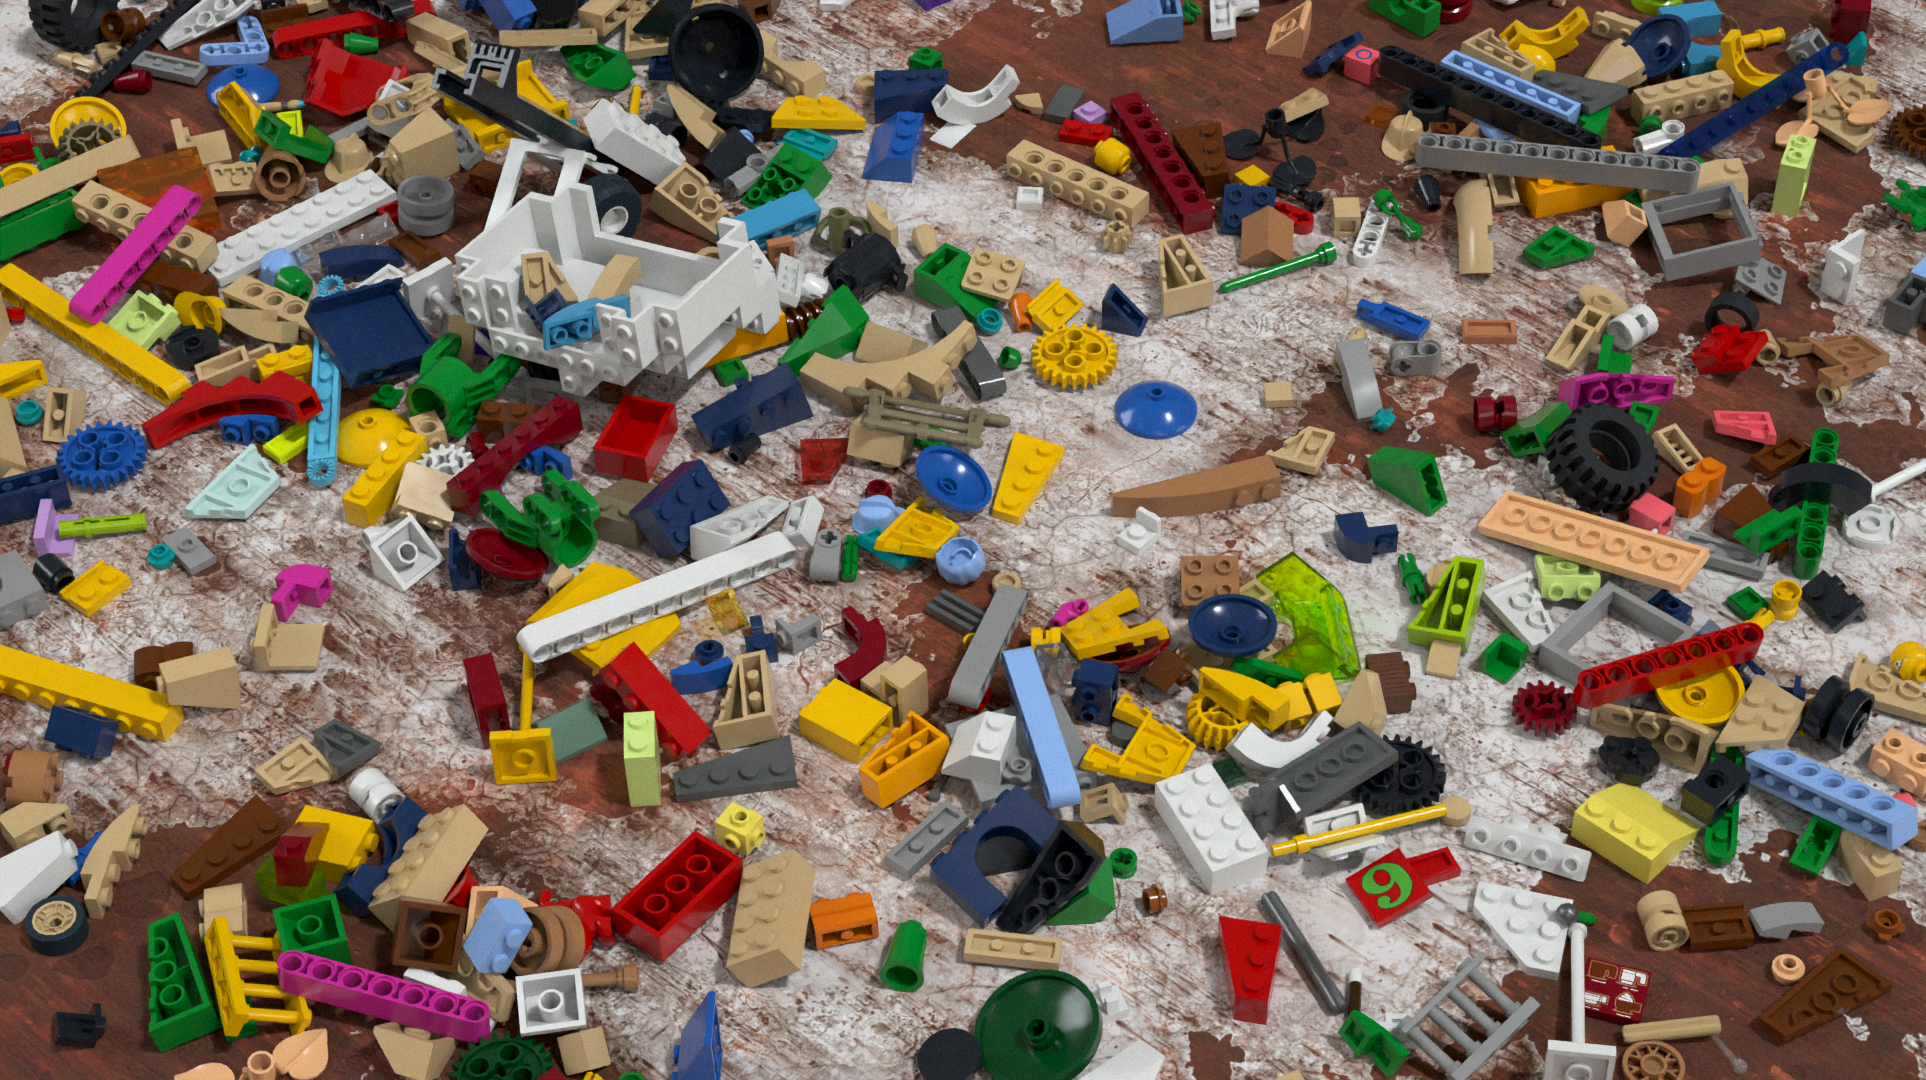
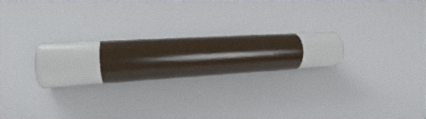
M1352 968L1349 974L1348 1016L1354 1010L1361 1012L1363 972L1359 968ZM1346 1043V1051L1350 1054H1355Z

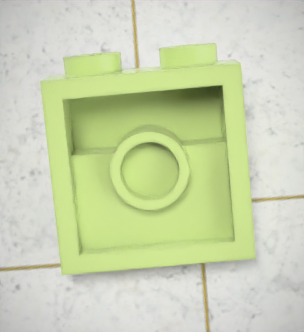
M137 290L107 325L145 350H148L158 338L165 342L182 322L177 317L179 312L171 305L166 304L163 306L162 302L152 293H149L147 296L140 290Z
M1535 554L1534 565L1538 575L1537 587L1541 598L1549 601H1560L1563 598L1588 601L1600 589L1601 576L1598 569L1549 554Z

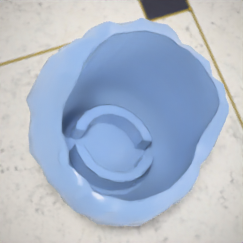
M968 536L950 539L935 554V563L939 574L951 584L963 586L969 582L976 581L986 567L985 555L980 544Z

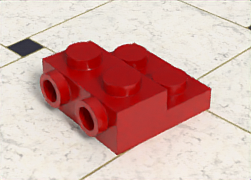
M1720 324L1712 328L1710 333H1706L1703 336V342L1699 345V348L1692 350L1691 358L1699 375L1745 371L1769 339L1765 331H1746L1741 333L1738 324L1727 326L1726 324Z

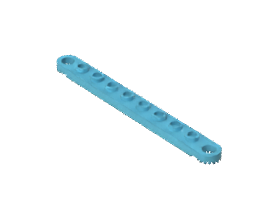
M337 275L326 276L317 285L318 296L322 297L342 290L346 291L343 279ZM330 286H337V289L335 288V291L332 290V292H330V290H328L327 292L326 290ZM314 334L312 387L315 388L323 411L312 417L309 421L307 475L314 486L324 487L331 484L337 476L342 374ZM320 470H328L325 476L317 477L316 475Z

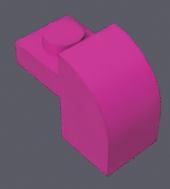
M299 564L284 569L275 577L278 591L274 592L271 604H274L278 621L285 623L300 603L321 608L333 591L329 569L310 564Z

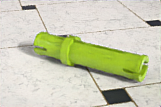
M145 513L102 518L84 516V519L58 522L60 539L78 536L93 538V535L147 531Z

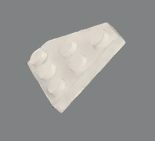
M1479 881L1473 914L1479 921L1483 920L1492 930L1491 935L1506 952L1510 951L1518 960V966L1526 975L1558 981L1569 925H1563L1557 920L1556 910L1561 904H1573V900Z

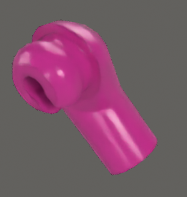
M1077 599L1075 602L1062 604L1051 619L1050 626L1061 628L1067 622L1086 613L1089 609L1088 602L1084 599Z

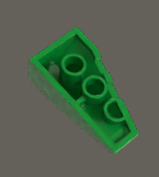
M603 44L563 45L559 48L576 80L588 86L620 90L627 87L631 80L637 76L623 52Z
M840 286L826 298L821 305L824 309L817 319H810L807 323L808 329L802 339L796 338L778 361V366L786 362L796 378L801 376L800 369L815 352L832 359H838L858 348L867 321L870 322L869 315L847 286Z

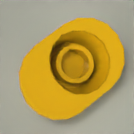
M185 291L178 294L175 298L174 308L179 312L177 317L183 326L195 325L196 329H204V326H208L214 329L219 336L222 328L228 323L219 313L218 308H227L219 297L201 296Z

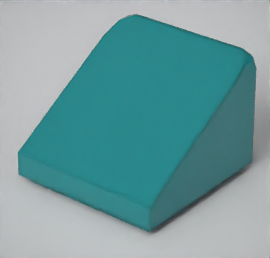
M1860 31L1843 49L1845 65L1863 66L1867 51L1866 34L1863 31Z

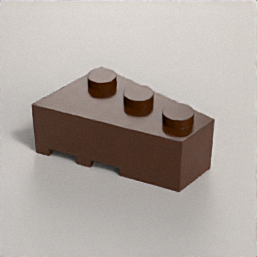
M1221 122L1171 130L1172 141L1177 148V153L1181 158L1185 159L1190 173H1194L1197 184L1205 191L1206 198L1224 196L1225 184H1230Z

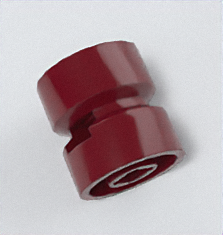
M1499 395L1496 400H1493L1491 396H1475L1473 402L1475 431L1492 432L1494 427H1497L1499 431H1506L1517 424V402L1515 396Z

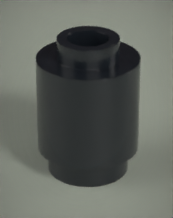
M54 553L41 555L35 561L33 567L34 575L52 591L59 593V591L75 580L73 571Z

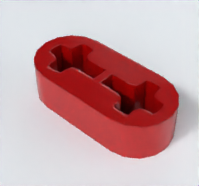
M1275 202L1274 209L1294 220L1295 234L1306 235L1313 231L1314 216L1312 213L1285 202Z

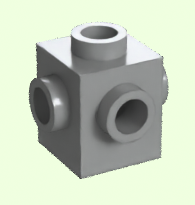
M1815 28L1806 33L1799 32L1793 36L1786 52L1790 60L1801 70L1807 66L1812 67L1819 64L1831 45L1820 30Z

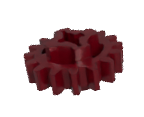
M1538 680L1537 686L1528 682L1526 689L1519 687L1517 695H1513L1511 715L1516 717L1515 724H1524V732L1531 729L1535 730L1534 735L1537 737L1541 732H1545L1547 738L1551 737V732H1556V734L1561 736L1563 728L1571 730L1572 723L1576 722L1577 705L1573 702L1572 693L1565 694V686L1555 688L1553 681L1549 685H1544L1542 680Z

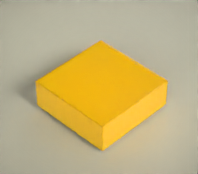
M1253 164L1234 174V182L1250 186L1270 184V176Z

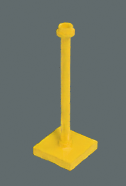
M520 645L519 650L523 653L519 731H492L489 734L496 785L557 781L551 728L531 729L535 663L531 661Z

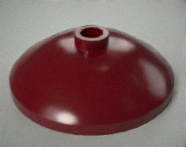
M481 528L473 530L468 534L465 541V548L470 558L485 572L497 579L507 581L533 580L544 575L549 565L546 554L540 548L533 549L511 540L499 529Z
M1144 623L1128 625L1127 627L1131 629ZM1167 628L1169 638L1159 641L1158 636L1145 638L1143 645L1134 647L1129 642L1115 646L1116 651L1086 659L1119 665L1118 673H1136L1153 663L1163 648L1169 646L1171 642L1170 631Z

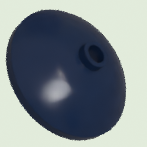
M1658 15L1639 25L1628 38L1625 47L1628 45L1633 47L1644 63L1646 70L1642 72V75H1647L1646 80L1657 79L1673 71L1683 61L1691 45V30L1688 24L1677 15Z
M1222 594L1207 598L1193 608L1188 619V631L1192 640L1205 651L1220 657L1241 658L1256 654L1272 643L1277 632V619L1273 611L1258 599L1241 594Z

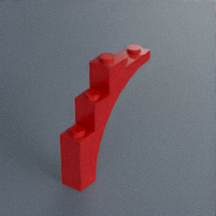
M278 370L258 384L242 375H239L219 389L201 380L180 393L182 397L180 401L143 423L141 427L150 446L158 450L188 433L219 423L218 421L221 417L260 414L289 419L303 424L323 411V407L314 387Z

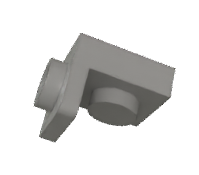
M814 613L791 626L782 618L775 620V639L782 648L785 647L793 655L822 640L821 620Z

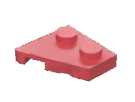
M1713 410L1712 422L1716 433L1776 445L1777 434L1769 412Z

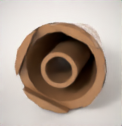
M268 145L254 173V181L260 193L272 201L283 202L287 201L288 198L299 195L305 186V170L298 159L290 152Z

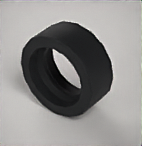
M1410 90L1403 96L1401 115H1407L1408 111L1411 110L1413 116L1422 122L1423 129H1429L1430 122H1447L1449 106L1422 95L1415 90ZM1418 107H1430L1433 109H1420Z
M1725 292L1716 296L1704 316L1705 326L1709 333L1715 326L1726 324L1720 318L1718 310H1732L1742 316L1746 326L1739 327L1741 333L1746 331L1754 332L1760 320L1759 310L1755 303L1748 297L1735 292Z

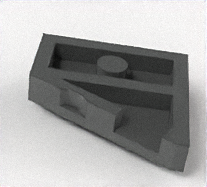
M336 719L331 720L314 731L315 744L340 777L380 752L379 741Z

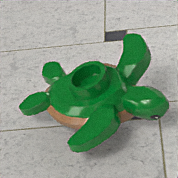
M1897 179L1895 184L1900 191L1897 192L1896 197L1884 193L1882 198L1886 203L1898 210L1904 221L1910 224L1911 230L1921 233L1926 228V186L1911 189L1906 181Z

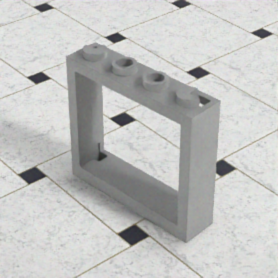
M1734 182L1641 203L1648 225L1646 231L1666 281L1761 260L1760 249L1764 248L1761 233L1757 232L1755 219H1751L1748 204L1745 205L1743 193L1737 191ZM1726 209L1731 210L1743 239L1673 255L1661 224Z
M1608 581L1540 644L1538 665L1575 686L1580 672L1592 668V666L1567 651L1611 610L1671 644L1696 637L1697 630ZM1647 691L1609 704L1629 708L1641 707L1646 697L1652 691H1655Z

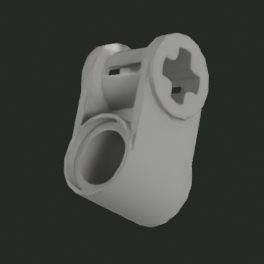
M1401 340L1394 342L1390 346L1389 353L1393 358L1390 368L1397 376H1431L1439 373L1441 370L1442 346L1435 340ZM1401 348H1403L1404 355H1401ZM1402 361H1403V369H1401V364H1400V362H1402Z
M825 528L818 532L814 553L811 556L810 580L839 582L842 562V535L838 530Z

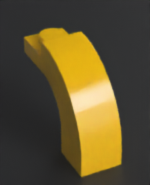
M1577 6L1563 20L1551 28L1544 30L1531 29L1516 19L1499 37L1500 40L1504 38L1508 41V47L1512 51L1518 50L1520 43L1542 48L1553 59H1556L1579 46L1576 37L1583 33L1590 23L1585 10Z
M1731 29L1720 43V51L1723 55L1716 62L1717 70L1723 69L1735 83L1733 93L1742 100L1763 108L1779 109L1789 96L1785 74H1768L1753 67L1745 56L1741 31Z

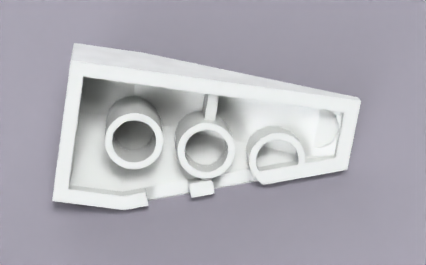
M767 495L691 525V558L702 560L747 543L788 508L789 501Z

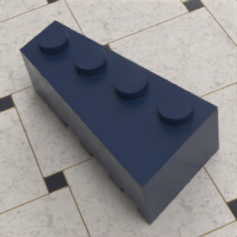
M786 362L691 415L698 433L711 452L738 444L749 433H755L760 436L814 417L800 382Z

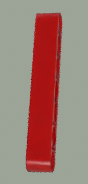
M413 0L414 15L393 24L364 10L276 29L272 34V42L277 56L289 59L313 54L318 40L322 38H327L333 41L332 45L342 48L344 47V34H350V32L378 38V40L407 34L406 20L424 12L436 17L437 14L430 0Z
M1744 622L1583 670L1578 675L1572 692L1573 702L1581 708L1590 709L1750 661L1756 657L1764 638L1763 629L1756 623Z

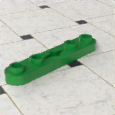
M1716 746L1713 747L1710 756L1711 763L1721 754L1742 767V751L1737 746L1726 747V753L1716 752ZM1740 801L1711 828L1705 825L1703 853L1706 860L1711 864L1725 866L1734 861L1737 849Z

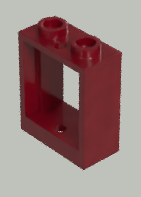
M492 652L462 659L469 698L484 750L490 749V732L511 730L507 704Z

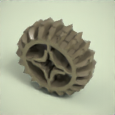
M91 117L89 122L85 123L81 118L79 125L72 122L70 129L64 128L63 135L58 139L57 153L59 154V161L62 163L76 157L73 152H76V155H81L104 145L100 139L109 143L121 138V132L119 129L113 130L112 123L105 126L103 119L96 123ZM114 171L109 172L105 175L112 178L114 176ZM105 175L99 177L102 182L105 180Z

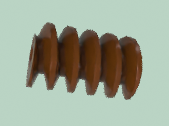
M824 295L823 299L817 297L813 302L808 300L804 305L799 303L794 309L792 307L785 308L783 312L786 316L787 332L791 341L795 340V332H798L801 338L805 335V329H808L807 323L811 318L817 319L824 309L821 305L829 295Z

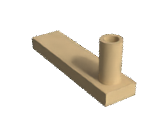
M596 28L499 30V41L503 46L598 45Z

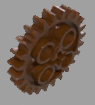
M1923 104L1922 108L1913 105L1912 110L1905 107L1904 112L1898 111L1897 116H1893L1889 130L1890 140H1894L1893 146H1900L1899 152L1908 151L1907 157L1916 155L1917 161L1926 158V104Z

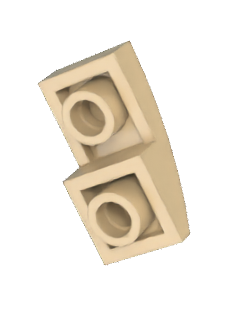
M871 199L867 200V222L871 227V232L884 236L895 248L898 247V226L888 220L887 210L883 206L878 205Z

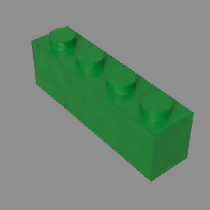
M73 188L67 189L1 218L0 262H7L20 252L32 251L37 248V245L45 241L57 240L63 233L81 229L86 223L76 217L71 202L78 192Z

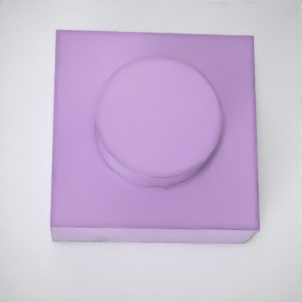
M1089 101L1073 110V119L1100 124L1108 119V111L1093 101Z

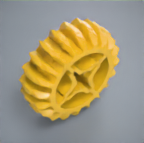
M1200 691L1192 694V698L1186 707L1185 722L1190 736H1194L1196 744L1204 743L1205 749L1215 747L1217 753L1221 749L1226 748L1243 726L1252 722L1262 732L1266 728V726L1252 716H1249L1244 721H1240Z

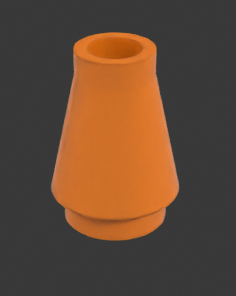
M1024 292L1014 294L1008 303L1017 330L1022 333L1029 332L1032 329L1031 319L1033 318L1028 312L1026 314L1023 312L1025 307L1033 300L1028 293Z

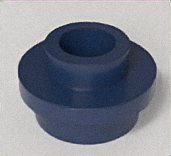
M715 640L702 641L695 647V657L703 666L722 659L724 655L723 645Z

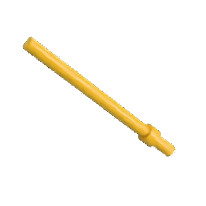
M1439 804L1310 836L1301 834L1293 836L1292 840L1270 845V853L1272 857L1293 852L1297 855L1310 852V848L1446 816L1447 809L1445 804Z

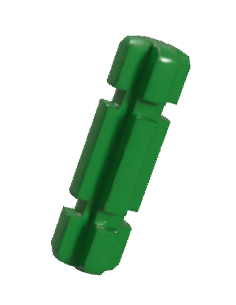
M848 534L844 537L841 578L845 582H853L857 578L859 556L857 535L851 536Z

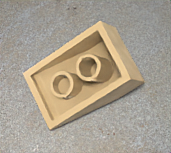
M883 404V408L926 416V414ZM865 410L851 423L847 455L855 456V459L861 462H869L871 460L880 462L886 468L900 467L907 460L914 445L915 437L866 429L862 425V420L867 417V411ZM881 417L882 420L919 426V424Z

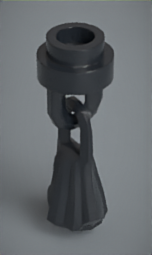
M1282 172L1276 173L1271 177L1270 184L1272 187H1276L1277 190L1299 198L1304 203L1305 209L1311 212H1318L1324 206L1325 199L1322 198L1321 193L1317 191L1310 192L1299 187ZM1297 189L1298 194L1294 193L1293 191Z

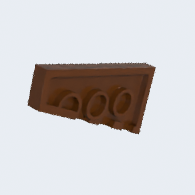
M255 794L170 875L171 882L188 901H191L202 894L204 889L213 887L277 846L280 836L291 827Z
M1839 946L1762 1013L1758 1018L1757 1025L1784 1044L1890 992L1893 983Z

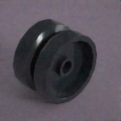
M1832 675L1824 682L1813 698L1803 721V733L1815 740H1821L1826 737L1827 746L1840 753H1845L1858 739L1871 715L1875 702L1874 694L1862 688H1855L1851 691L1849 681L1837 675Z

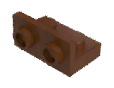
M306 3L260 11L264 35L269 46L273 45L272 34L276 29L311 22Z

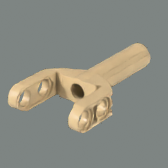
M467 64L450 69L449 71L463 78ZM483 69L481 77L492 82L499 79L500 72ZM418 73L395 81L403 86L406 83H412L411 90L378 100L386 84L381 86L376 92V101L368 109L367 116L372 124L381 126L418 114L447 96L431 88L434 75ZM399 99L406 100L410 105L409 110L404 112L398 110L396 101ZM376 107L383 108L386 111V117L384 119L375 118L372 113L373 109Z

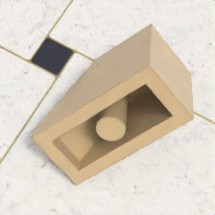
M48 386L42 440L68 442L67 435L74 436L76 434V429L79 428L84 419L87 391Z
M1361 668L1332 721L1345 729L1360 721L1379 736L1384 729V720L1387 717L1379 675L1375 671Z

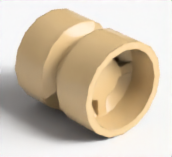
M1661 890L1649 893L1640 899L1636 909L1644 926L1650 947L1656 951L1663 952L1674 950L1685 944L1689 939L1690 933L1685 919L1681 915L1682 911L1675 894L1670 891Z

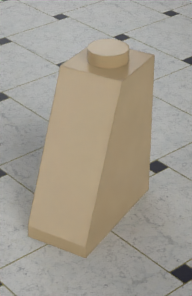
M229 646L159 663L160 676L155 677L159 694L165 693L169 705L231 709L242 707L238 668Z

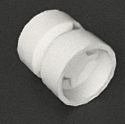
M1641 303L1636 304L1608 322L1607 334L1614 335L1613 344L1615 347L1626 351L1654 335L1658 331V319L1650 307Z
M376 768L366 769L359 773L349 788L350 797L377 824L392 803L405 797Z

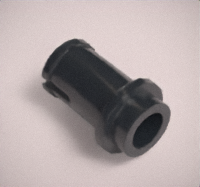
M749 433L741 442L730 446L728 451L729 459L734 464H744L748 460V456L761 447V439L755 433Z

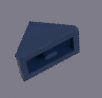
M1114 283L1110 284L1102 300V330L1133 337L1141 336L1149 318Z

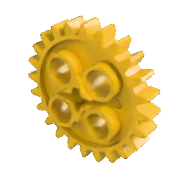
M1073 322L1072 327H1067L1063 323L1062 329L1052 326V333L1044 330L1043 337L1037 336V343L1032 344L1031 361L1032 368L1036 369V375H1043L1044 382L1052 379V386L1062 383V389L1066 388L1068 384L1072 385L1073 390H1076L1077 385L1080 384L1084 389H1087V383L1097 386V379L1105 382L1106 375L1112 376L1113 369L1117 368V344L1113 343L1112 336L1106 337L1105 330L1097 333V326L1087 329L1086 323L1082 327H1077L1076 322Z

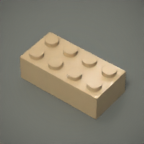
M465 804L454 808L447 807L434 815H426L419 822V830L415 836L409 839L403 846L404 852L400 859L396 860L389 867V875L386 880L374 890V898L367 908L392 932L395 929L400 895L442 902L489 828Z
M795 849L743 867L726 967L748 988L801 970L816 870Z

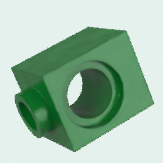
M921 46L909 58V69H943L942 53L931 48Z

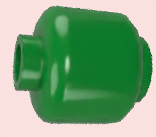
M287 266L277 272L274 287L306 301L312 293L313 282L300 267Z

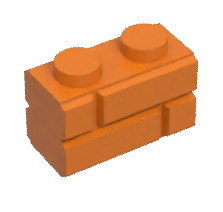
M853 892L846 897L832 900L823 898L810 905L809 921L816 949L879 937L878 919L870 892L862 894Z

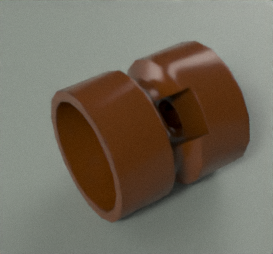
M134 7L107 11L103 14L100 21L104 37L113 42L131 39L141 31L144 33V27L146 26L144 15L139 9Z

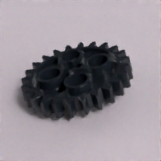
M1399 734L1395 735L1394 740H1389L1386 735H1383V740L1398 751V794L1393 793L1394 764L1354 787L1351 794L1352 797L1359 796L1360 803L1366 804L1369 802V811H1373L1377 807L1381 808L1380 813L1382 816L1387 810L1392 811V815H1397L1398 811L1405 813L1410 812L1412 809H1422V806L1425 808L1432 806V801L1439 802L1440 794L1444 793L1446 783L1445 763H1440V754L1432 755V746L1423 749L1422 740L1413 744L1411 743V736H1408L1405 741H1401Z

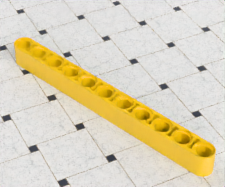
M8 263L0 268V291L4 300L17 308H23L27 315L167 406L172 405L182 398L180 393L191 387L185 375L102 321H99L97 324H91L69 312L70 301L14 264Z

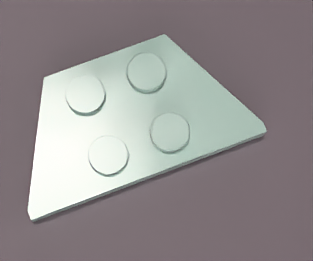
M250 444L184 508L185 514L189 518L247 519L281 485L280 478L274 469L269 467L267 460L258 454L257 447L254 444Z

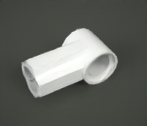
M1668 120L1662 124V129L1634 138L1633 145L1636 153L1652 155L1662 151L1670 154L1680 152L1683 149L1684 124L1678 120Z

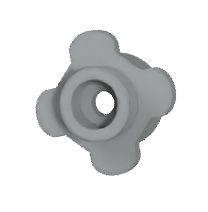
M1017 756L1007 758L1008 765L1002 772L1003 777L1014 785L1022 786L1032 780V770L1036 768V761L1033 759L1026 760Z

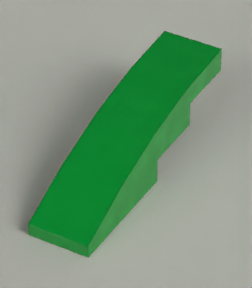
M1814 814L1788 865L1819 877L1838 848L1841 832L1847 831V829Z

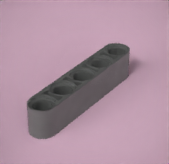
M958 305L931 313L932 325L940 340L951 334L964 320L968 321ZM976 333L977 342L975 347L968 351L961 359L958 368L977 398L983 400L1006 393L1007 386L1004 375Z

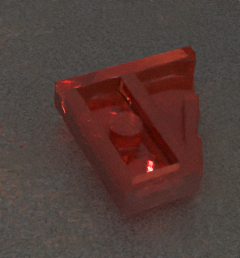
M849 438L800 439L802 485L831 484L849 456L847 455Z

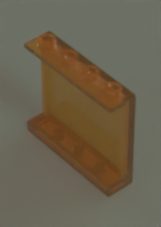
M197 146L96 170L101 185L152 209L174 185H180L199 194L202 198L199 210L186 225L201 232L222 228L218 209ZM116 235L117 240H118V244L120 245V244L123 242V240H121V239Z

